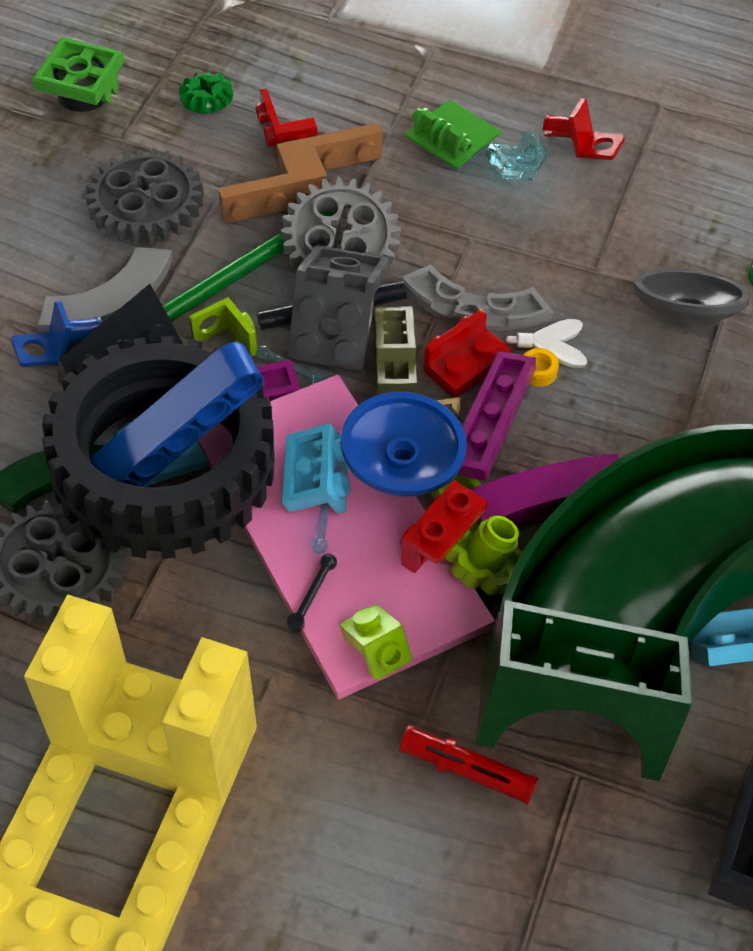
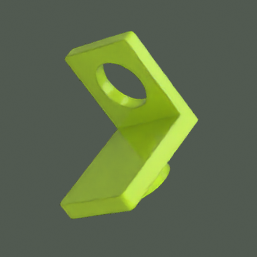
M229 297L189 316L191 338L193 340L203 341L228 329L235 339L246 347L251 357L258 354L256 331L252 319L246 312L241 313ZM217 316L212 326L207 329H200L201 323L206 318Z

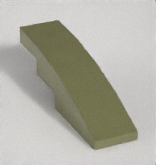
M413 306L375 307L377 395L390 392L417 393Z

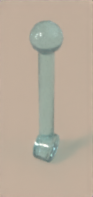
M261 345L257 348L256 355L261 360L269 359L274 362L287 360L272 353L266 345ZM292 362L295 372L312 379L313 384L328 379V375L324 371L313 372Z
M328 503L321 504L317 536L311 543L312 550L317 554L324 553L328 548V543L325 540L330 506Z

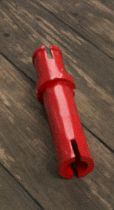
M411 724L407 727L399 747L400 752H405L437 766L436 771L444 775L447 771L452 772L486 788L520 800L526 805L529 804L539 777H533L495 759L457 745L458 740L449 736L445 740L415 728ZM431 746L464 760V764L430 751L428 747ZM473 765L508 778L510 782L507 783L473 768Z

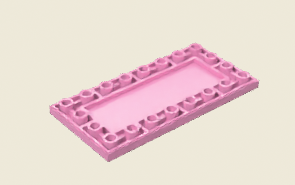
M339 374L270 401L274 425V478L272 486H266L267 499L262 508L252 505V520L244 527V530L290 614L297 613L321 568L320 561L322 556L332 554L336 557L337 565L327 573L304 616L305 627L300 631L336 698L340 700L494 629L495 620L476 590L466 587L461 580L451 573L453 563L448 562L445 558L438 564L427 559L416 573L401 565V538L411 524L416 523L426 512L416 496H396L375 490L360 481L348 467L347 477L351 490L347 496L346 512L337 514L328 503L289 512L282 505L286 435L328 423L342 435L347 417L358 406ZM221 423L198 441L211 469L225 458L233 444L231 433ZM375 604H378L402 624L412 655L410 663L379 680H375L370 675L364 656L344 639L339 626L340 623L353 617L359 610L372 607Z

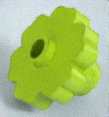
M492 516L481 522L479 526L475 522L445 556L448 562L453 563L451 573L470 589L480 586L488 595L504 594L512 571L523 553L517 549L519 531L511 520L503 516Z

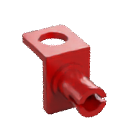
M580 99L570 117L549 114L543 122L545 137L571 138L576 157L613 160L625 141L623 134L593 132L586 99ZM601 142H611L613 144L606 150L594 149Z

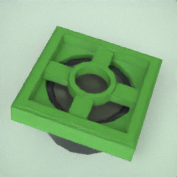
M61 37L33 77L34 90L58 95L59 102L64 108L71 111H92L102 106L104 102L110 104L111 94L116 95L117 73L125 62L124 52Z

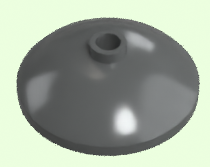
M654 270L640 274L636 277L634 283V292L644 304L659 315L674 320L675 324L687 328L697 327L698 324L715 323L735 316L749 305L750 300L749 291L741 284L721 276L698 271Z

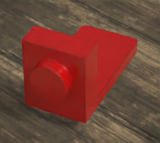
M267 88L260 89L261 103H256V114L259 124L265 123L263 129L267 147L274 148L277 160V144L317 136V125L314 117L279 123Z

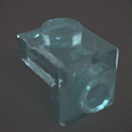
M527 131L519 146L491 143L485 155L492 164L494 172L499 177L504 179L533 180L546 160L548 150L535 132Z

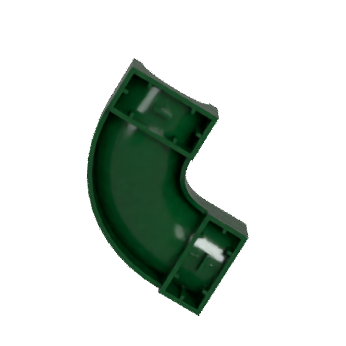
M753 424L713 425L682 431L650 442L622 456L593 475L570 494L545 520L527 544L515 565L501 601L482 674L476 744L494 748L500 735L509 726L535 713L565 709L585 711L605 717L628 731L640 747L641 778L660 781L692 706L688 646L699 632L721 611L734 602L753 595Z

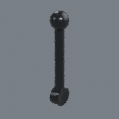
M325 554L322 556L320 561L321 568L297 613H292L287 618V625L290 631L296 633L304 629V616L327 573L337 565V559L334 555Z

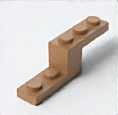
M379 123L277 144L278 171L280 175L218 188L220 210L224 224L288 210L289 203L297 204L298 192L309 196V184L314 185L318 190L322 189V179L327 180L325 170L382 158L383 132Z

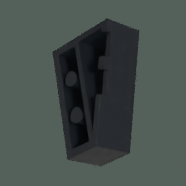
M148 284L59 359L58 380L62 388V379L69 372L78 375L83 371L82 361L90 356H93L96 360L105 357L106 348L118 344L120 350L133 347L134 339L145 338L146 344L161 343V337H174L175 344H183L151 284Z

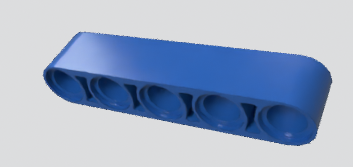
M232 342L216 350L90 458L91 464L101 473L116 481L133 486H145L262 387L264 378L246 347L242 343Z

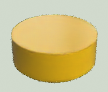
M534 348L523 354L524 356L536 357L537 369L529 385L543 387L555 381L558 374L559 361L554 353L543 348Z

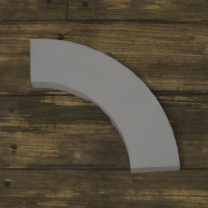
M135 247L125 267L106 283L89 291L74 295L46 296L38 322L40 333H49L55 301L62 302L69 320L99 317L101 321H105L148 284H151L154 291H156L169 271L173 259L172 250Z
M432 265L399 277V281L402 280L405 284L407 296L413 302L434 316L453 324H457L463 317L471 316L480 309L487 314L486 328L489 331L526 329L550 322L553 318V311L534 287L513 293H489L487 297L465 292L464 287L442 276Z

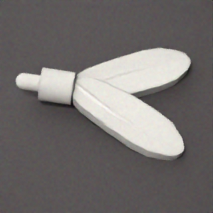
M566 319L549 325L534 334L517 333L516 336H508L506 338V342L508 344H516V348H543L549 350L556 355L559 363L568 367L582 368L587 364V359L581 351L564 343L576 337L582 330L583 323L580 320Z

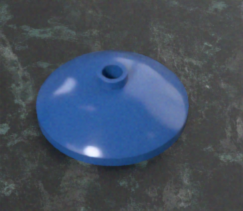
M410 392L384 393L365 400L349 414L341 435L343 458L351 472L367 486L396 496L424 495L447 485L459 473L464 463L467 448L464 429L457 417L446 406L427 396Z

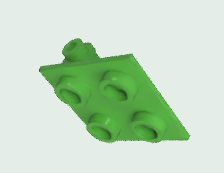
M449 99L432 113L427 108H417L412 115V120L415 122L414 127L404 133V136L457 170L497 138L502 131Z

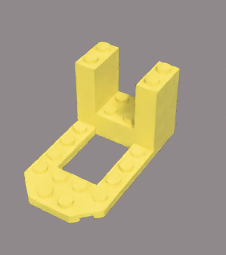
M67 594L24 675L51 744L0 842V951H162L257 729L247 651L201 637L182 680L130 664L125 659L112 608ZM95 765L175 792L120 917L36 888Z

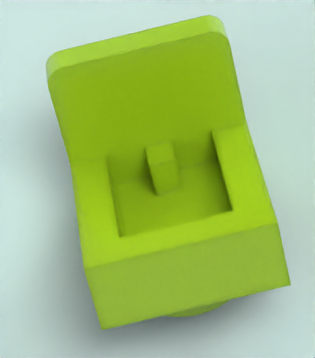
M378 604L359 610L353 617L339 624L344 639L364 656L369 673L375 680L387 676L412 661V655L402 624Z

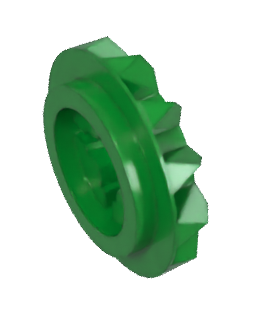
M210 71L204 75L195 72L193 78H184L183 86L179 87L180 101L183 106L190 111L203 114L218 112L226 108L231 103L234 94L231 80L224 79L222 73L212 75ZM202 89H207L208 91H211V96L208 92L206 93V91Z

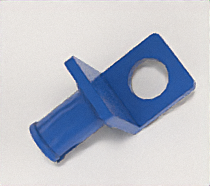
M55 301L49 333L12 336L11 343L19 365L21 367L59 364V359L66 354L70 343L81 342L100 326L102 321L99 317L69 320L62 302ZM27 344H38L45 349V354L32 356L26 353L23 348Z

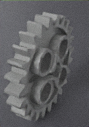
M337 177L335 186H330L326 179H322V189L320 190L314 185L309 184V196L298 192L297 204L289 203V215H283V227L285 228L281 229V240L285 241L283 243L284 254H291L289 256V265H301L314 249L311 246L314 243H322L326 247L335 248L336 237L339 235L341 218L345 207H349L350 211L347 217L346 230L342 236L341 249L390 257L389 265H393L394 252L399 250L400 241L397 239H400L401 227L396 226L398 224V214H390L392 202L389 201L381 204V191L370 195V184L367 183L361 189L356 188V179L354 178L348 186H343L341 177ZM328 211L332 212L334 215L328 217L323 216L320 213ZM365 219L370 223L362 225L357 223L356 220Z

